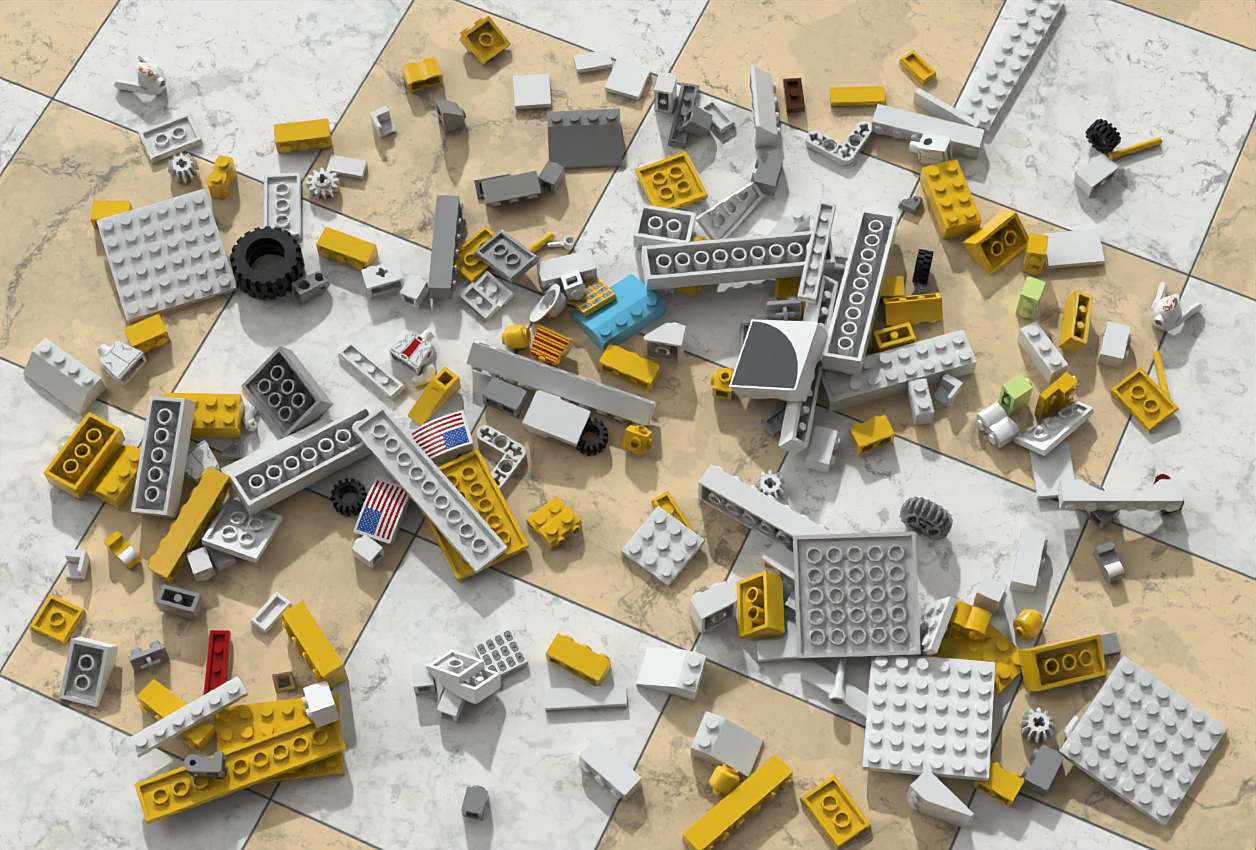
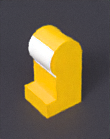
M118 530L103 541L107 550L128 570L142 560Z

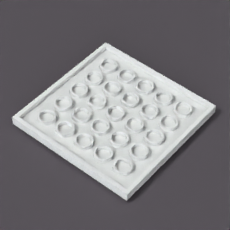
M205 188L96 220L128 323L237 290Z
M916 532L793 536L797 658L921 654Z
M916 655L872 656L862 770L921 775L928 769L936 777L989 781L995 662Z
M1123 655L1059 750V753L1065 755L1064 758L1164 827L1228 727Z

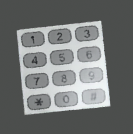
M510 628L474 645L479 658L484 660V668L500 673V677L528 664V660Z

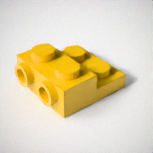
M490 16L485 19L481 17L474 23V27L464 29L460 33L461 37L459 39L470 54L473 53L482 66L511 44Z
M1068 372L1064 373L1039 395L1034 413L1041 417L1045 413L1049 414L1054 407L1060 411L1063 407L1066 408L1074 401L1073 396L1077 393L1078 379L1075 376H1071Z
M557 496L526 518L529 526L550 549L562 545L568 536L575 535L582 527L581 519L569 506L566 507Z

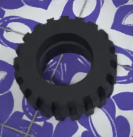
M265 226L263 229H260V227L254 228L255 231L246 232L243 238L240 237L237 240V245L235 244L232 248L230 265L235 281L244 293H248L253 298L258 296L261 300L266 298L273 300L277 296L283 297L286 295V292H292L291 283L301 279L304 275L305 264L297 239L291 236L290 232L286 230L282 232V229L279 227L274 229L271 226ZM275 254L284 258L281 265L272 271L259 272L251 268L252 264L264 255Z

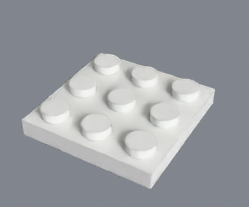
M228 497L202 538V545L257 564L282 523V516L266 510L250 516L242 502Z
M657 506L621 549V553L668 587L705 543V540Z

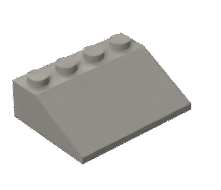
M620 108L547 112L550 162L558 163L564 169L623 167Z
M281 346L241 385L281 439L304 429L319 419L333 405L294 352Z

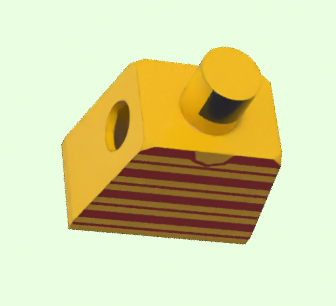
M538 325L530 355L537 359L538 362L557 368L573 347L574 342L568 337Z

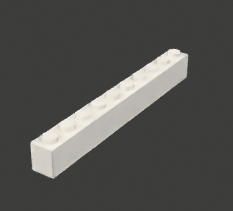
M824 274L822 275L816 304L806 302L803 316L804 322H819L827 333L832 320L838 287L837 281ZM822 354L816 364L814 378L806 402L787 401L778 447L793 454L808 447L822 373Z
M479 341L472 343L466 363L471 365L473 370L482 372V370L488 371L490 376L500 378V376L506 377L508 382L513 384L523 383L525 388L531 390L538 388L549 394L561 396L563 401L569 403L571 401L578 402V406L589 409V407L597 409V413L615 415L614 418L617 420L625 421L627 419L633 421L632 424L635 426H647L650 424L657 403Z

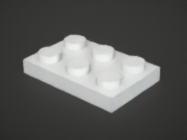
M949 596L928 604L925 609L926 615L924 620L920 623L921 654L916 656H929L938 652L957 599Z

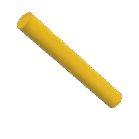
M1157 137L1111 152L1109 157L1113 160L1162 144V139Z
M549 232L527 249L535 253L555 238L553 233Z
M1155 351L1152 354L1161 390L1170 398L1160 351Z

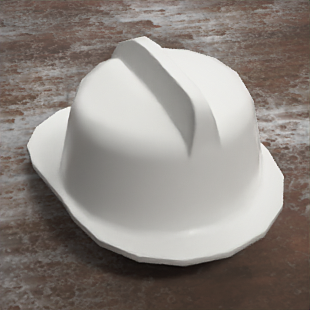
M558 284L552 285L534 306L529 316L530 321L537 322L544 316L556 317L564 310L569 300L560 292Z

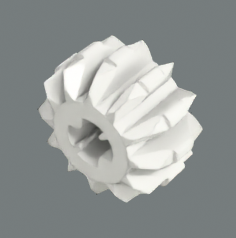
M180 153L178 157L174 155V160H169V166H167L170 178L176 180L178 184L181 181L186 184L187 180L193 181V177H198L199 165L194 156L191 157L189 153L185 156Z
M771 470L768 474L762 471L761 477L756 476V483L753 484L763 494L776 498L777 502L779 498L784 497V491L787 488L786 484H784V477L779 478V472L773 475Z
M1039 707L1036 709V712L1029 709L1028 714L1024 713L1022 715L1023 721H1020L1019 726L1023 728L1021 731L1022 735L1028 734L1027 741L1034 738L1036 744L1039 742V739L1046 742L1047 737L1053 736L1052 730H1055L1056 725L1052 723L1054 720L1053 716L1047 717L1048 710L1041 713Z

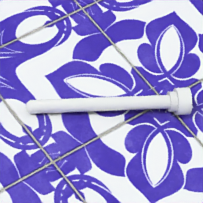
M839 657L835 688L829 694V702L833 705L845 704L846 694L843 690L847 657Z

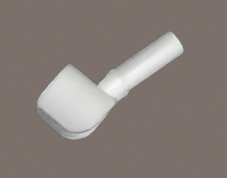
M566 236L564 241L548 243V247L560 246L566 250H571L574 243L570 242H573L574 238Z

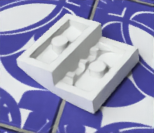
M486 271L475 284L472 282L460 295L486 320L495 315L515 296L489 271Z

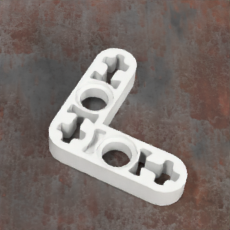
M867 121L859 122L843 144L818 131H810L806 135V145L823 156L841 165L848 166L854 161L871 137L872 125ZM867 129V131H864V132L862 133V137H861V136H860L861 130ZM856 140L860 144L858 146H852L850 142ZM827 145H832L835 149L833 151H827L825 147ZM849 150V157L843 158L842 156H845Z
M483 425L476 432L478 441L503 456L491 472L495 481L499 478V485L497 486L501 491L525 460L526 450L523 445L496 429ZM488 432L491 438L488 436L483 438L482 433ZM503 440L507 445L504 448H498L496 443ZM513 451H521V456L517 455L515 457ZM503 465H510L512 467L511 471L507 473L501 471Z

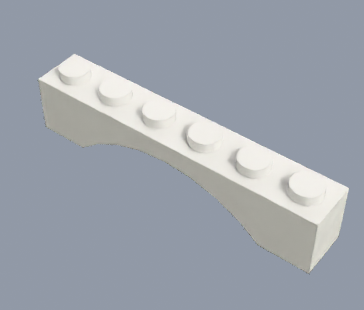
M1061 479L1058 486L1059 508L1066 511L1106 510L1111 512L1126 510L1131 512L1146 510L1151 512L1166 510L1171 512L1179 510L1183 502L1180 479H1160L1154 485L1144 490L1124 494L1099 490L1081 479Z

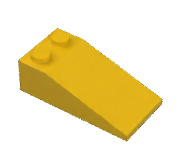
M1100 634L1018 651L1026 691H1042L1107 675Z

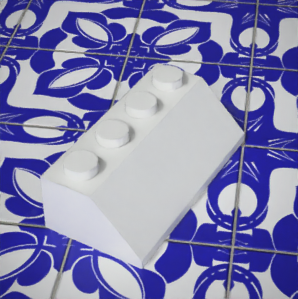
M753 65L750 67L749 87L755 147L777 146V139L781 137L780 127L777 128L776 123H779V113L775 112L778 102L777 97H774L773 94L776 93V82H772L771 74Z
M44 338L32 350L23 373L27 378L79 416L106 389L101 377L47 338Z

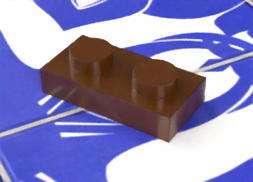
M801 78L783 79L786 112H805Z

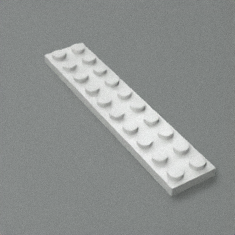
M1065 0L1023 1L958 109L980 122L979 129H983L984 133L987 134L1063 7Z
M384 405L352 427V431L476 574L508 550L505 543Z

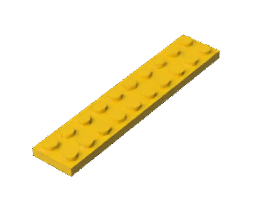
M307 720L223 751L227 758L224 778L193 777L183 766L134 785L146 823L150 824L347 751L337 721L316 728L314 720Z

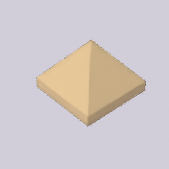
M292 670L272 673L276 692L296 689Z

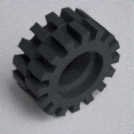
M1097 119L1087 129L1085 134H1087L1086 138L1089 139L1088 142L1093 144V148L1096 147L1098 152L1101 150V153L1108 154L1121 142V137L1119 136L1120 133L1116 132L1117 128H1113L1112 123L1108 124V121H1103V119Z
M918 250L912 282L927 285L933 251Z
M591 418L588 419L576 446L577 451L580 450L581 454L584 455L587 452V456H590V452H593V455H597V451L601 453L603 448L607 447L608 430L605 425L603 426L602 421L598 423L596 418H594V421H591ZM586 432H595L598 438L596 441L587 442L583 439V435Z
M345 478L344 483L342 480L338 481L339 485L335 484L333 486L334 490H331L333 507L337 512L340 511V514L343 516L345 513L347 517H351V513L356 516L357 511L361 512L367 493L364 485H361L359 480L355 482L353 478H351V481ZM347 492H354L357 498L351 503H345L342 501V496Z

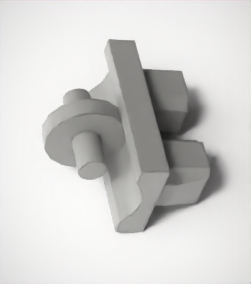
M789 296L787 300L780 301L777 297H770L769 301H767V320L783 319V321H788V318L801 317V301L797 300L796 296Z
M157 640L151 642L149 645L150 649L142 651L141 648L131 650V656L128 658L135 674L148 669L154 674L156 673V666L170 661L164 644Z

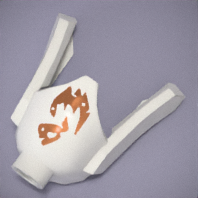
M141 53L138 56L141 63L135 65L138 73V83L116 80L113 85L118 90H128L156 96L164 90L166 79L163 76V70Z
M1161 282L1156 298L1150 308L1152 311L1150 317L1155 327L1168 331L1176 326H1180L1189 317L1199 312L1203 306L1196 302L1181 313L1180 296L1174 294L1165 297L1167 284Z

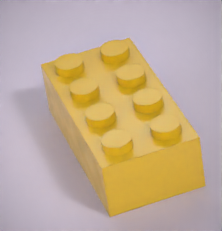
M954 159L922 167L920 182L943 239L946 240L979 230L982 219L958 160Z
M164 393V397L186 398L195 403L190 438L241 439L242 417L245 406L241 394Z
M88 412L43 472L48 483L81 500L125 441L121 428Z
M301 601L282 612L284 620L281 623L285 628L284 631L288 638L294 642L299 655L303 656L308 669L314 673L317 683L327 680L331 690L346 681L348 676L343 662L304 602Z

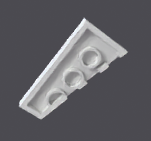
M751 182L696 217L695 220L710 240L727 239L763 199L764 195L755 182Z
M1077 401L1058 411L1057 416L1044 419L1041 425L1037 427L1031 426L1027 429L1026 433L1013 436L1014 443L1046 456L1094 414L1093 407Z

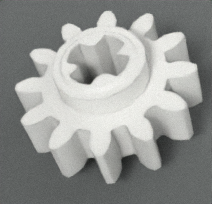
M321 167L320 172L313 170L314 176L308 175L307 188H309L311 195L315 193L316 199L322 195L325 200L328 194L333 197L332 191H339L338 185H340L337 173H331L330 168L324 172V169Z

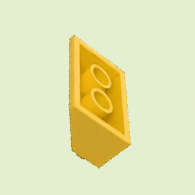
M1003 210L963 243L970 257L987 273L992 275L1026 248L1029 237L1017 213Z
M121 445L87 492L120 510L135 490L141 449L133 445Z
M765 570L737 582L738 638H772L785 633L782 576Z

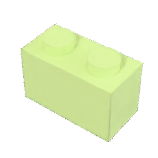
M1030 276L1027 277L1018 301L1017 314L1024 318L1034 319L1046 282Z
M1019 374L1002 385L998 404L1009 417L1028 406L1033 390L1031 381L1022 374Z

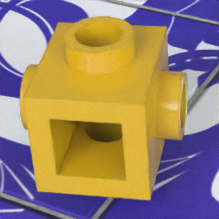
M718 368L717 373L712 375L710 385L713 386V397L727 400L732 399L733 391L729 387L734 373L732 369Z
M630 425L625 430L621 448L629 450L634 455H643L652 447V432L648 431L644 426Z

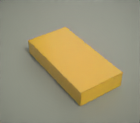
M914 50L899 60V63L922 86L936 77L937 73Z

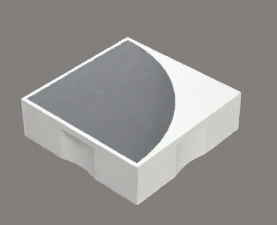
M752 319L729 387L739 398H775L783 401L806 402L814 378V370L821 357L828 333L819 322Z

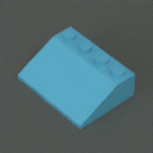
M632 274L610 287L617 298L586 317L577 309L570 313L602 353H604L609 343L614 346L619 345L665 315V303L654 290H646V285Z

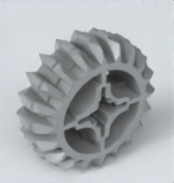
M918 497L909 498L901 507L899 517L905 523V526L909 527L911 531H915L930 539H943L950 532L953 524L952 515L948 513V510L943 509V506L936 504V502H932L929 499L926 500L923 497H920V499Z

